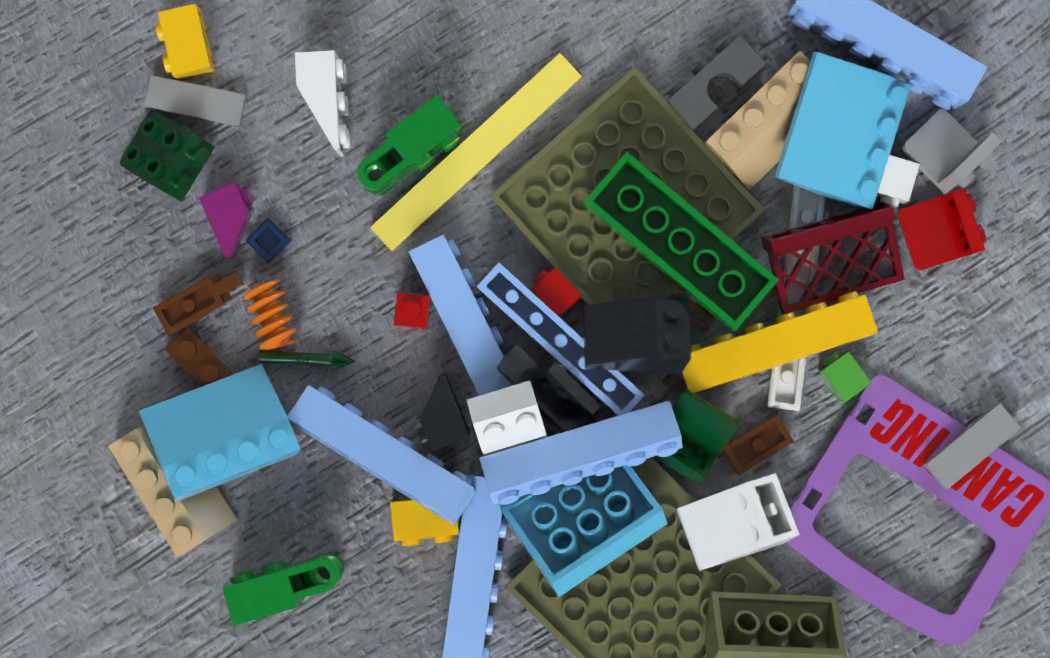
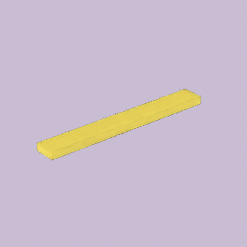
M559 53L370 227L371 230L393 252L575 85L582 76Z

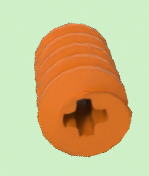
M280 278L253 286L243 295L244 300L254 301V303L248 306L247 311L249 313H258L251 320V324L262 325V328L255 332L256 337L266 338L259 345L260 350H274L300 341L290 339V336L297 331L296 327H286L285 325L293 319V316L282 315V311L289 304L278 302V299L285 294L284 290H274V286L281 282Z

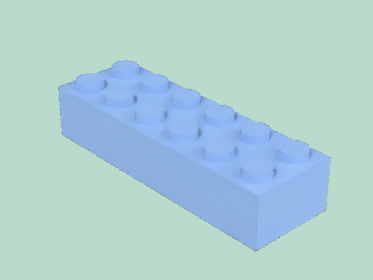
M795 0L787 14L793 18L792 23L804 30L811 28L821 34L820 39L832 46L839 44L849 50L848 54L852 58L860 62L868 60L877 66L876 70L891 77H898L911 85L910 91L917 94L926 93L933 97L932 102L945 110H950V108L955 110L968 102L988 68L986 65L871 0Z

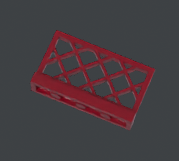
M880 203L874 205L872 210L859 209L761 237L763 249L768 253L772 274L779 279L775 284L781 313L785 315L806 309L818 303L837 300L838 297L857 291L858 294L905 280L892 221L896 219L893 206ZM884 227L886 239L880 249L867 242L874 229ZM865 232L862 238L856 235ZM849 236L859 241L850 258L837 250L842 240ZM834 241L832 246L826 244L828 242ZM818 245L829 250L820 266L807 259L812 248ZM865 245L877 252L868 269L856 262ZM804 250L801 255L796 253V251ZM790 253L797 257L798 261L788 275L780 270L778 257ZM834 254L847 261L838 277L825 270ZM883 256L892 262L893 275L880 277L874 273ZM804 262L817 269L808 286L795 279ZM853 265L866 272L860 283L855 286L844 282ZM822 274H825L836 282L829 293L821 295L813 289ZM782 276L787 278L785 283H783ZM871 276L876 278L875 280L869 281ZM792 282L804 288L805 292L799 302L788 304L786 292ZM841 285L846 287L844 289L839 290ZM811 293L816 296V297H813V298H809V296L811 295Z

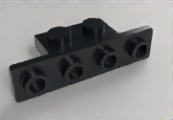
M513 345L498 364L497 370L512 385L526 381L531 382L539 411L562 433L597 422L591 415H594L600 404L592 397L593 395L588 388L578 384L570 376V371L564 365L556 361L539 365L519 345Z

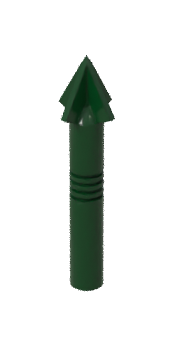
M334 350L331 354L259 351V363L309 364L313 366H330L332 370H336L356 362Z

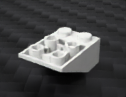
M334 50L295 52L296 86L334 150L340 157H344L345 148H350L349 128L347 129V126L343 125V116L349 115L348 97L345 96V92H342L341 85L347 84L346 64L343 63V59H339Z
M776 473L746 482L676 509L699 571L783 544L800 535Z

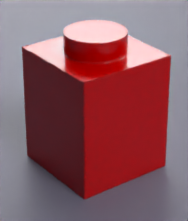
M556 267L551 272L545 268L532 280L535 286L531 291L558 317L582 297Z
M397 293L394 325L428 329L431 297Z

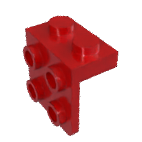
M965 188L902 208L897 212V218L911 261L916 270L921 271L985 250L986 235L981 224L977 225L973 214L976 212L975 201L970 193H966Z

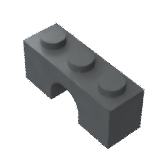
M741 35L734 41L728 37L715 49L718 55L710 63L705 58L691 71L694 74L691 80L686 84L681 80L668 91L667 94L671 98L667 100V103L693 131L718 108L708 95L707 87L711 80L726 78L740 90L766 65L763 59Z

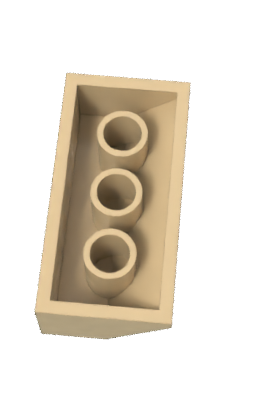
M801 51L705 142V145L747 191L780 161L810 65V60Z
M144 425L134 429L108 446L177 558L238 521L217 486L176 503L174 502Z

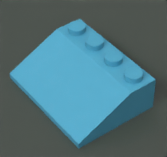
M813 52L775 177L848 207L872 210L911 85L887 74L819 52Z
M262 364L139 411L175 503L297 455L300 450L287 415Z
M627 465L614 468L607 475L596 476L594 474L584 477L579 483L566 486L561 484L551 487L544 494L521 496L517 501L500 508L558 597L667 525L663 509L632 467Z

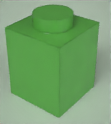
M838 350L834 351L822 360L824 366L818 370L840 402L848 401L871 384V381L849 351L841 354Z

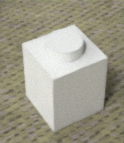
M889 155L877 193V197H880L879 202L893 207H898L899 203L909 202L920 164Z

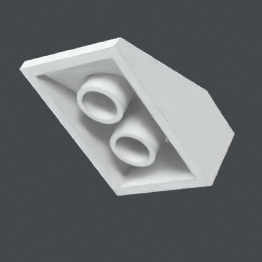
M530 381L467 399L473 426L484 456L547 437Z

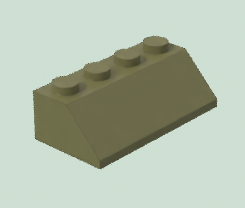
M712 591L710 593L705 634L707 658H845L846 656L837 597Z

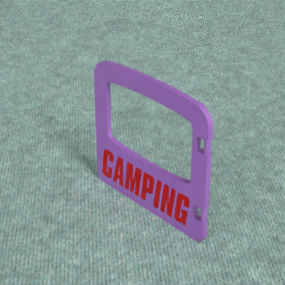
M877 375L870 379L871 384L863 389L852 410L846 416L806 480L797 498L791 504L790 511L800 535L787 541V543L836 582L889 616L942 644L958 645L967 641L974 634L1049 512L1050 480L1005 451L997 448L949 489L944 490L924 464L965 431L967 427L889 377ZM864 404L874 410L866 423L862 424L855 418ZM862 455L912 481L966 517L993 540L994 547L952 614L946 615L930 608L884 582L836 549L814 530L813 521L854 456ZM813 488L821 493L813 508L809 509L802 503Z

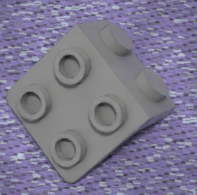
M939 109L903 144L902 150L913 162L920 164L919 168L946 194L957 185L961 188L968 185L976 177L973 170L978 165L984 168L996 157L993 150L1002 141L992 132L981 142L977 143L947 110Z

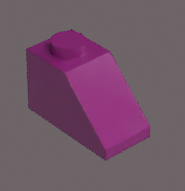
M233 182L199 197L222 252L228 259L235 257L252 215L249 206L253 205L247 188H240L239 184Z

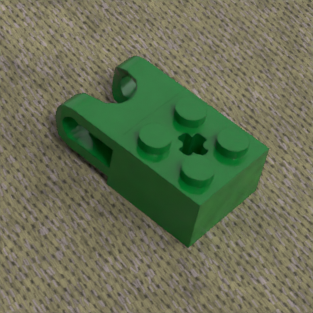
M435 95L384 134L388 141L360 162L357 167V177L360 183L372 194L379 195L387 192L417 168L422 172L436 161L434 155L442 149L447 153L461 142L462 127L440 97ZM377 169L383 171L379 180H369L372 171Z
M330 553L285 565L284 560L276 561L265 565V567L261 568L262 572L254 574L253 569L234 574V576L229 578L230 583L222 588L233 626L296 608L304 601L305 597L330 590L343 576L344 567L342 561L338 556ZM319 566L328 569L330 578H322L318 572Z

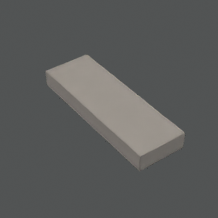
M151 75L144 107L241 127L247 96L245 94Z
M997 403L928 460L924 466L941 487L947 490L1021 429V427L1003 405Z

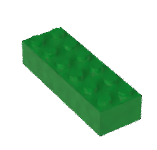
M627 151L583 203L585 208L731 331H736L779 280Z

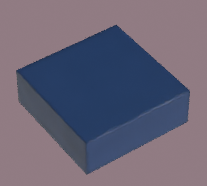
M267 218L246 242L270 264L292 240Z

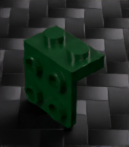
M150 111L123 154L120 165L182 202L215 146L161 114Z
M684 390L672 405L681 433L683 448L678 449L676 453L667 457H660L659 455L654 457L701 485L716 456L735 433L739 423L736 419L689 390Z

